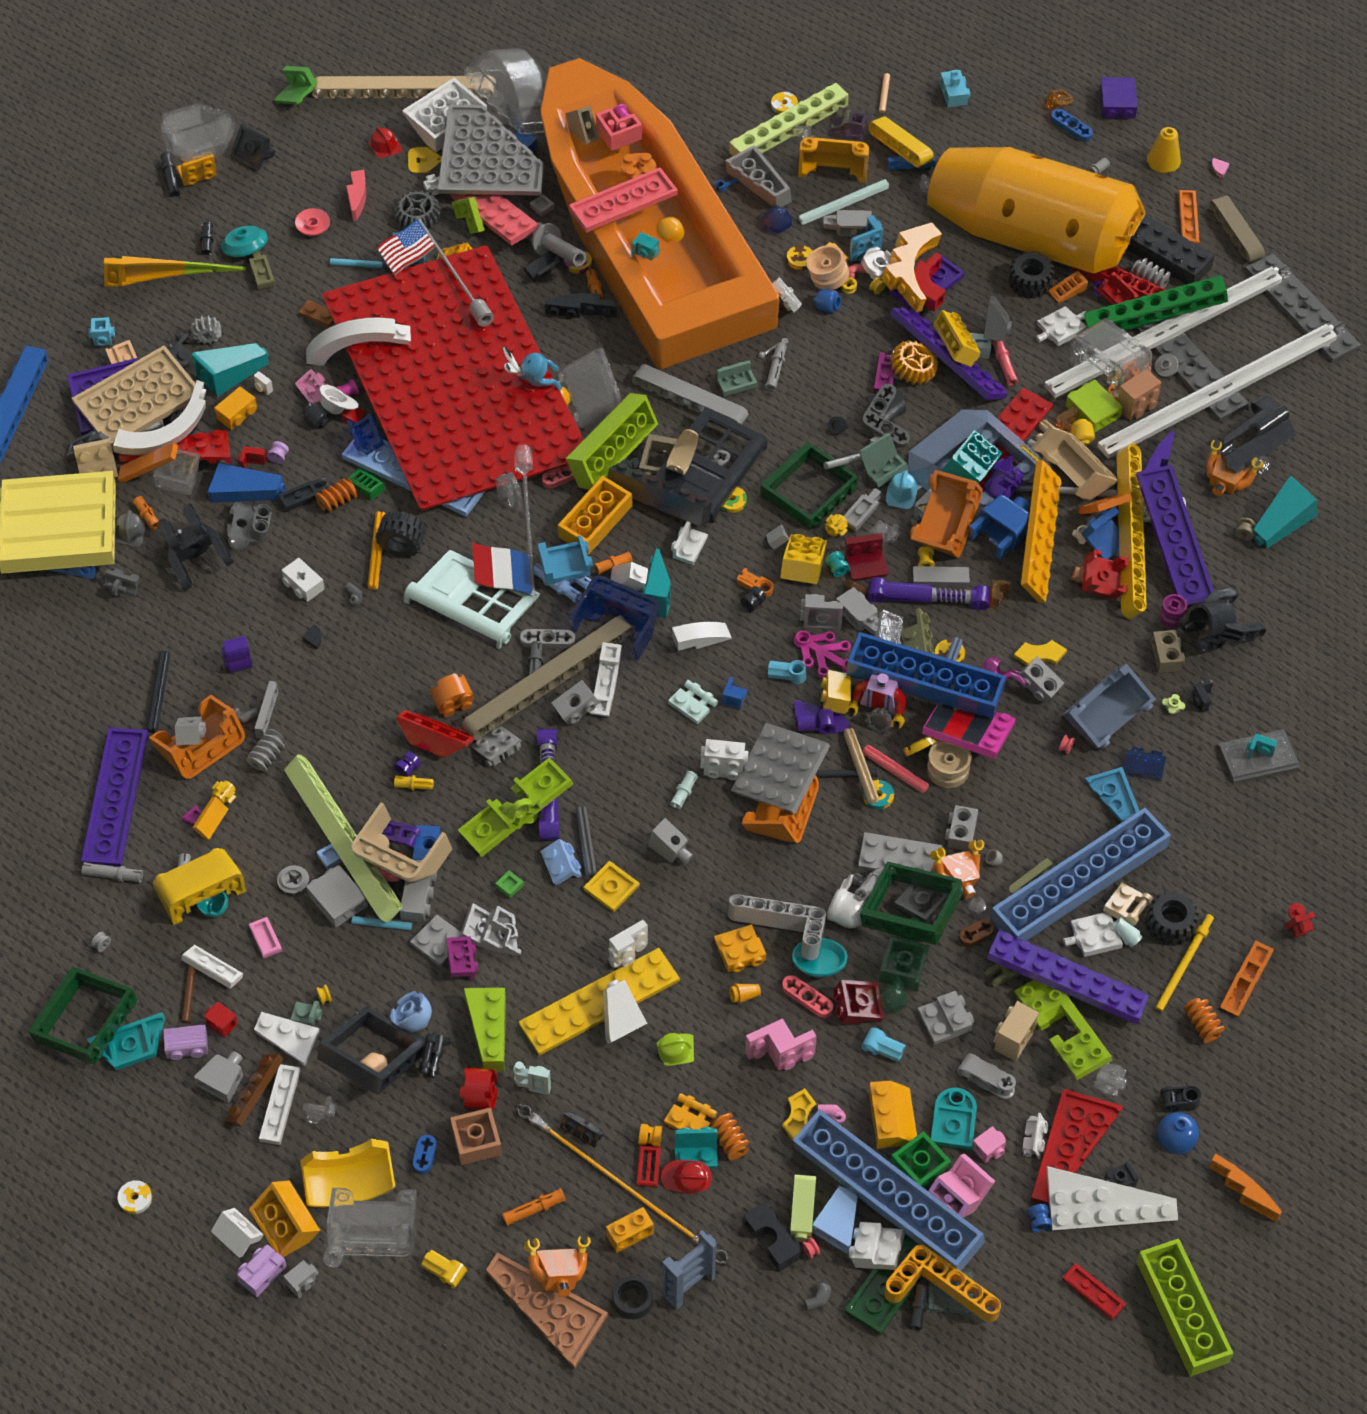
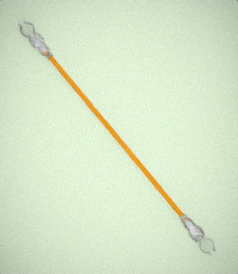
M520 1104L521 1109L527 1108L530 1111V1116H522L519 1114L520 1118H528V1122L532 1126L538 1127L540 1130L547 1132L548 1134L550 1133L555 1138L560 1140L562 1143H564L566 1146H568L582 1158L587 1160L589 1163H591L593 1166H595L609 1178L614 1180L616 1183H618L620 1186H622L636 1198L641 1200L643 1203H645L647 1206H649L663 1218L668 1220L670 1223H672L674 1226H676L678 1229H680L682 1232H684L686 1235L692 1238V1240L698 1246L699 1237L697 1235H694L690 1231L685 1229L683 1226H681L679 1223H677L663 1211L658 1209L656 1206H654L640 1194L635 1192L633 1189H631L629 1186H627L613 1174L608 1172L606 1169H604L590 1157L585 1155L583 1152H581L579 1149H577L563 1137L554 1132L552 1128L548 1125V1123L542 1120L539 1114L534 1112L531 1113V1109L529 1106H521ZM716 1247V1253H717V1254H718V1253H723V1254H725V1255H726V1260H727V1261H730V1259L727 1258L726 1252L723 1251V1250L717 1251V1247ZM716 1260L717 1264H724L726 1266L725 1261L719 1262Z

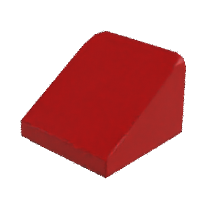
M359 407L356 409H344L342 412V422L360 426L365 411Z

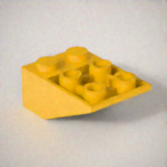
M791 534L783 557L780 578L817 584L827 540L819 537L810 538L804 537L801 534Z

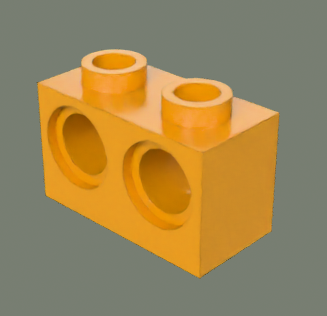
M644 1207L606 1226V1236L616 1253L654 1234V1224Z

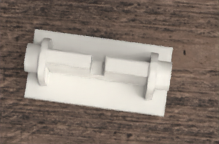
M1038 1113V1117L1030 1116L1026 1121L1025 1135L1032 1136L1024 1137L1022 1152H1024L1026 1157H1031L1032 1154H1035L1038 1159H1041V1152L1045 1150L1043 1139L1044 1133L1048 1131V1124L1041 1113Z

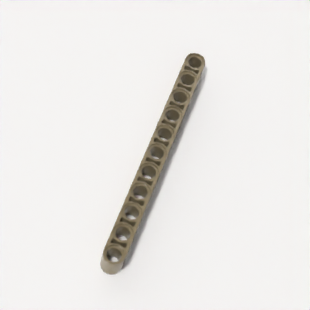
M622 616L615 617L466 717L461 727L470 736L474 737V740L482 738L600 658L603 642L620 644L626 640L625 637L633 634L634 628Z

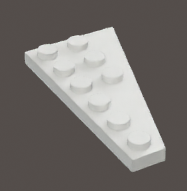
M1046 1166L1050 1219L1052 1222L1051 1230L1178 1220L1176 1198Z

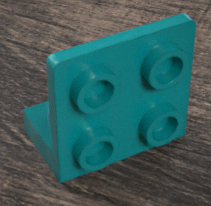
M703 1127L701 1129L681 1128L680 1130H675V1161H700L707 1165L709 1169H718L717 1129Z

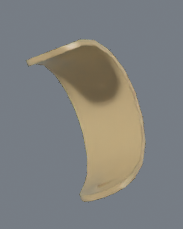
M685 429L680 434L669 455L666 469L682 475L686 474L698 442V434L695 431Z

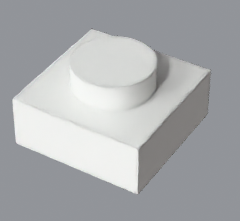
M258 371L254 375V385L259 392L263 391L269 395L273 391L272 381Z

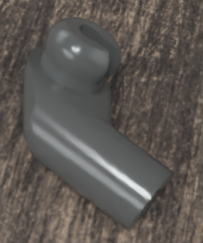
M347 583L344 590L351 594L349 603L352 606H359L362 603V591L352 583Z
M237 707L232 708L241 723H247L259 716L256 708L247 712H240Z
M823 1282L817 1286L816 1296L805 1300L807 1310L827 1304L831 1294L829 1285Z

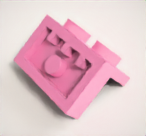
M311 369L295 382L308 402L312 404L315 402L320 403L321 401L320 387L322 385H329L324 383L325 378L321 373L318 372L316 374Z

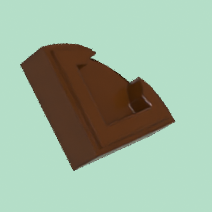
M849 578L844 583L849 589L854 587L858 592L866 596L868 589L865 586L857 584Z

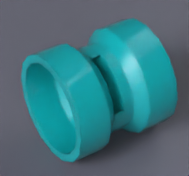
M840 551L833 552L826 558V563L828 567L832 568L831 572L834 577L845 575L850 570L848 562L844 561V555Z

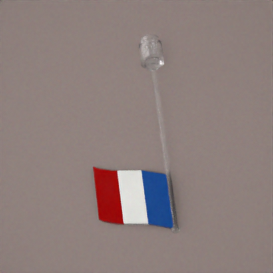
M519 445L514 451L515 470L523 474L529 554L512 549L486 547L472 542L475 583L495 589L514 590L528 594L531 598L535 599L537 594L535 593L526 473L533 469L532 450L528 445Z

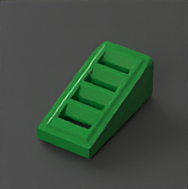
M360 468L348 476L354 487L369 500H373L384 491V483ZM360 474L361 476L355 480L354 478Z

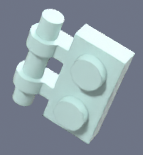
M687 680L684 686L689 690L685 692L680 688L668 700V704L698 724L710 712L706 705L709 703L715 707L718 704V700L713 698L714 695L710 692L706 693L702 690L701 686L697 683ZM695 694L702 698L700 702L693 697Z
M522 1062L515 1064L513 1072L516 1085L527 1087L532 1092L549 1095L551 1090L550 1070L541 1066H530L529 1069H526Z

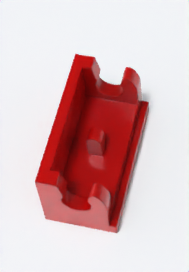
M1114 271L1096 289L1111 305L1133 300L1139 296Z

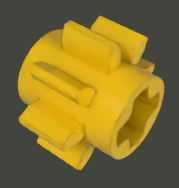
M835 514L834 516L830 515L826 519L825 529L831 536H843L848 531L846 529L848 522L844 516Z
M226 780L220 783L217 781L212 787V790H214L212 797H217L223 804L227 802L230 804L236 798L234 795L235 787Z

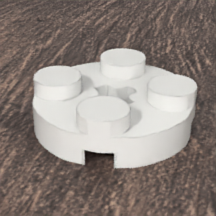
M877 247L867 250L861 261L864 269L873 280L876 277L882 278L885 267L890 265L888 260L891 253L880 251L881 248Z

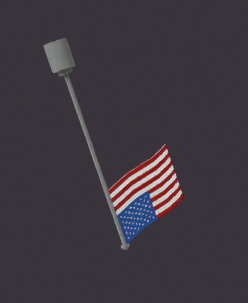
M417 216L415 222L406 229L386 239L377 247L378 252L394 276L436 248L472 301L469 305V311L478 325L484 327L493 321L494 315L484 300H474L421 221L422 218L420 216Z

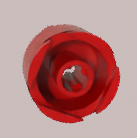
M465 1068V1085L461 1086L460 1098L464 1099V1109H494L498 1094V1088H495V1082H498L497 1071L495 1069Z

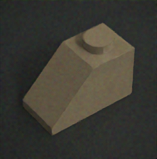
M591 106L565 113L570 131L584 144L600 140Z

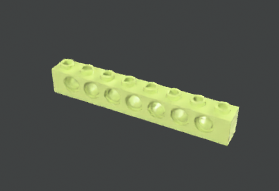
M837 83L828 86L808 99L774 116L772 119L761 123L756 128L747 131L738 138H734L730 141L729 153L734 156L753 145L761 153H764L848 106L849 94Z

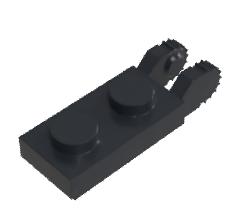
M325 478L316 479L280 493L278 499L287 512L316 500L315 494H321V491L327 490L329 486H325L327 484Z

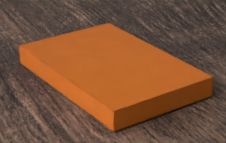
M1129 493L1109 496L1078 507L1077 510L1080 515L1100 512L1132 500V497Z

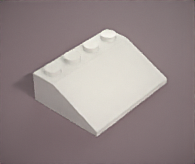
M455 78L402 110L404 116L425 144L435 152L444 147L449 104L483 105L487 109V105Z

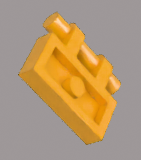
M681 1093L677 1101L684 1105L681 1108L674 1104L665 1118L664 1124L676 1130L681 1128L701 1129L703 1127H710V1122L706 1121L705 1118L708 1116L715 1119L717 1111L711 1109L710 1105L706 1103L703 1105L695 1101L694 1097ZM690 1108H693L700 1113L696 1116L688 1111Z

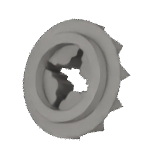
M296 865L284 868L277 877L279 888L285 894L292 893L293 895L297 892L302 893L310 881L308 872ZM289 876L293 877L294 879H297V885L293 882L289 883Z

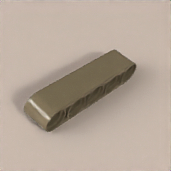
M1226 195L1210 200V210L1214 211L1217 220L1223 224L1222 227L1231 236V241L1239 248L1238 251L1242 257L1248 261L1246 263L1264 258L1265 251L1262 244L1229 196Z

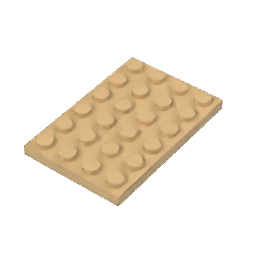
M162 346L72 398V401L96 432L102 431L106 436H109L111 447L113 448L118 429L129 432H141L188 405L195 382L168 349Z

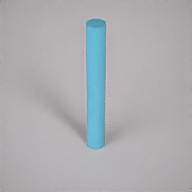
M330 259V265L380 269L383 267V262Z
M352 916V924L408 931L412 929V923L392 920L384 922L381 919Z

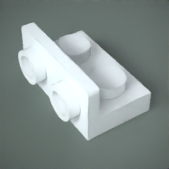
M687 521L685 526L680 528L679 538L672 543L671 551H673L674 559L694 565L708 538V534L691 529V523Z

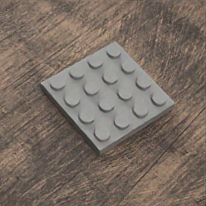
M765 723L748 756V762H745L743 772H740L731 791L737 795L795 814L830 745L827 742Z

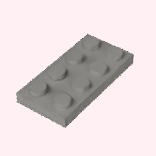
M864 832L858 869L874 871L878 867L884 869L888 861L933 872L931 868L934 866L935 860L930 858V852L937 848H942V845Z

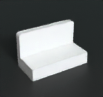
M235 1208L223 1211L211 1230L239 1258L244 1256L250 1244L259 1242L264 1235Z

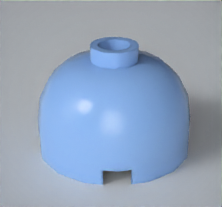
M412 991L398 1000L399 1006L396 1010L392 1009L390 1014L391 1021L399 1028L416 1032L428 1025L432 1009L429 1001L421 992L418 994L416 991Z

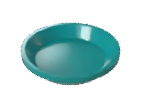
M242 226L227 234L221 248L224 254L232 257L250 255L265 246L268 236L263 229L258 227Z
M822 938L819 956L815 960H807L801 956L802 942L794 948L792 953V961L796 968L809 976L817 978L836 974L847 963V952L844 947L836 941Z

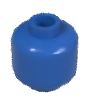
M822 289L815 295L814 304L818 311L834 313L841 306V297L834 290Z

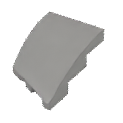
M474 903L469 906L459 937L471 936L472 944L487 950L517 956L521 954V949H517L518 932L515 927L514 914L498 905L491 912L482 909Z

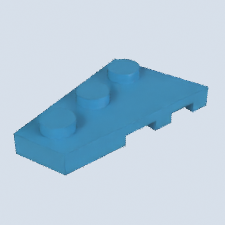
M1122 767L1085 778L1086 783L1121 823L1139 812Z

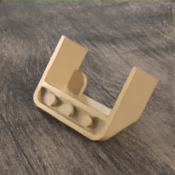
M1049 426L1031 447L1032 450L1042 453L1044 455L1042 458L1048 464L1054 463L1058 465L1078 486L1076 495L1084 500L1093 499L1118 481L1100 460L1077 437L1069 432Z
M380 803L353 841L352 850L354 854L408 882L433 876L452 850L447 835L442 832L425 858L418 863L388 848L389 840L381 833L391 818L385 805Z

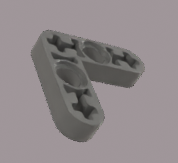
M884 384L864 413L861 423L865 429L880 437L887 434L881 431V427L888 426L890 428V433L888 434L892 436L893 432H896L894 437H892L894 445L904 447L910 440L909 433L883 418L896 395V389L893 385ZM889 390L890 394H888L886 399H883L885 392ZM880 403L884 409L876 410L874 404ZM872 418L873 421L868 423V419ZM903 436L904 440L899 441L898 439Z

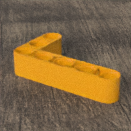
M924 1245L914 1247L886 1282L885 1297L892 1303L901 1301L922 1275L984 1321L993 1322L999 1316L1001 1303L997 1297ZM923 1256L925 1260L919 1261L915 1257ZM939 1268V1269H941L943 1272H942V1273H935V1272L933 1271V1269ZM909 1271V1272H911L913 1275H912V1276H905V1275L903 1274V1272ZM957 1281L960 1285L954 1286L950 1282ZM897 1287L900 1291L893 1292L890 1288ZM968 1294H975L978 1298L972 1299ZM991 1306L995 1311L990 1312L985 1307Z

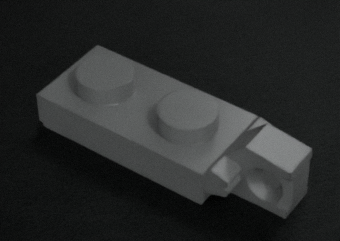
M92 431L71 441L67 458L70 460L76 458L73 446L109 439V436H106L102 431L97 433Z

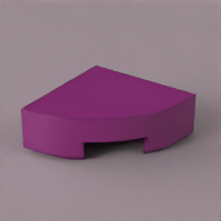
M195 805L181 819L185 823L194 825L203 811Z

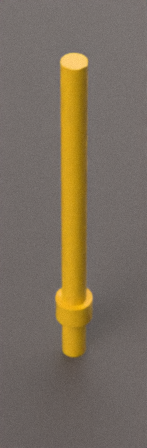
M1207 914L1203 923L1197 927L1195 937L1155 1007L1156 1010L1162 1012L1202 939H1205L1208 935V929L1214 920L1212 915Z

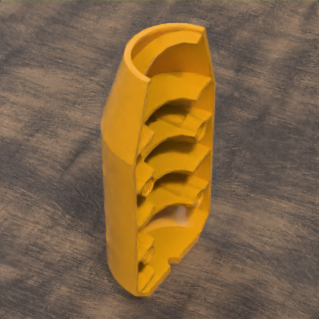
M957 147L947 149L940 157L934 169L927 196L928 206L974 236L1024 252L1041 253L1042 256H1047V259L1090 273H1097L1118 265L1129 245L1131 236H1134L1145 216L1143 204L1132 184L1012 147Z

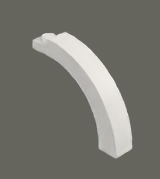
M363 318L337 324L324 330L311 341L306 349L307 364L325 365L327 360L340 349L361 342L386 341L409 345L411 341L410 326L395 324V319Z
M196 381L186 409L176 420L167 426L149 432H129L118 429L113 451L128 455H144L173 442L177 444L184 439L198 424L205 410L206 401L204 397L206 389H204V382Z

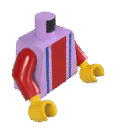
M872 674L869 680L865 679L857 684L851 698L853 701L848 706V709H855L853 716L858 712V702H860V705L874 709L884 708L888 710V713L894 715L896 713V716L891 721V727H894L895 721H898L900 729L905 722L902 714H904L906 696L899 689L898 682L889 679L886 674Z

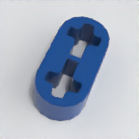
M431 1135L421 1136L417 1142L413 1158V1168L418 1174H426L432 1168L437 1144L435 1138ZM429 1141L431 1146L428 1147L427 1152H424V1145L422 1144H426ZM425 1157L427 1165L420 1168L418 1163H421L422 1158Z

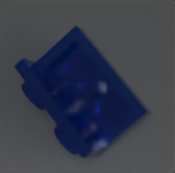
M372 415L366 416L357 423H354L351 419L347 421L349 425L348 432L354 438L353 444L358 451H362L367 456L384 445Z
M1132 746V749L1127 750L1124 772L1162 779L1166 757L1162 756L1163 752L1151 750V753L1143 752L1144 748Z

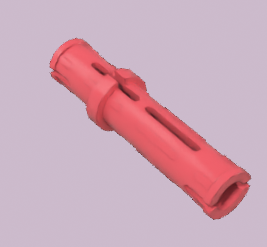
M992 340V345L996 352L995 357L999 360L1007 385H1014L1013 381L1017 384L1018 379L1009 359V351L1005 348L1003 341L996 340V343L995 340Z

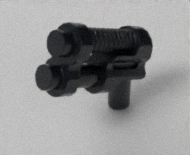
M428 1033L425 1038L426 1046L423 1060L420 1062L419 1068H421V1073L435 1078L440 1070L438 1067L439 1060L443 1057L442 1046L450 1045L451 1038Z

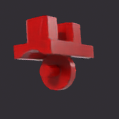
M1294 903L1288 908V916L1291 920L1285 923L1286 929L1291 928L1295 938L1305 936L1308 932L1314 930L1311 920L1315 918L1314 912H1310L1305 916L1306 910L1299 903Z

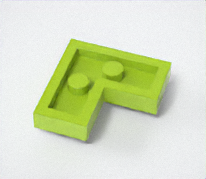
M474 197L452 202L456 218H466L470 234L484 231V223L480 217L478 203Z

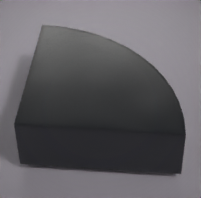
M314 624L302 638L305 642L318 649L321 645L322 636L320 629Z

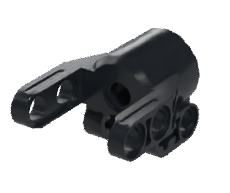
M191 503L184 506L183 509L190 524L188 527L174 530L170 520L167 521L166 518L158 521L159 527L169 544L168 560L185 591L192 587V580L182 561L202 555L213 544L218 556L222 558L227 567L234 563L223 538L216 530L201 521Z
M1233 588L1212 591L1204 603L1193 604L1178 623L1185 632L1197 631L1206 626L1209 627L1204 635H1199L1200 638L1196 642V647L1201 653L1215 651L1223 647L1227 641L1233 643L1254 641L1256 637H1262L1267 631L1260 622L1239 625L1236 621L1235 610L1230 604L1238 598V594Z

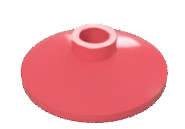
M311 208L298 214L295 225L300 233L316 236L328 229L330 218L323 210Z

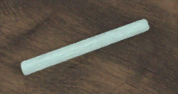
M886 179L801 214L798 216V220L802 225L884 191L889 188V183Z

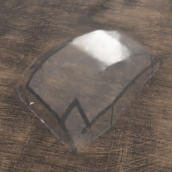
M521 48L488 50L483 52L464 69L465 76L481 97L487 98V103L490 106L494 105L501 116L505 115L508 118V122L521 135L545 132L540 110L546 80L542 68L525 50Z
M195 103L163 113L161 133L167 153L184 162L193 161L208 155H213L214 158L224 155L235 135V119L227 110H221L220 112L219 108L213 110L212 107H205V105Z

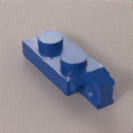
M899 155L898 157H888L887 167L888 170L936 167V160L934 157L932 162L915 167Z

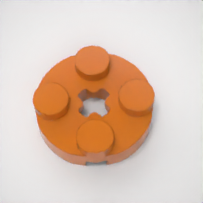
M650 153L626 154L621 164L623 177L625 179L627 177L630 180L656 169V163Z

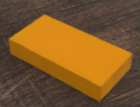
M212 797L192 828L204 839L209 840L227 813L228 808L217 797Z

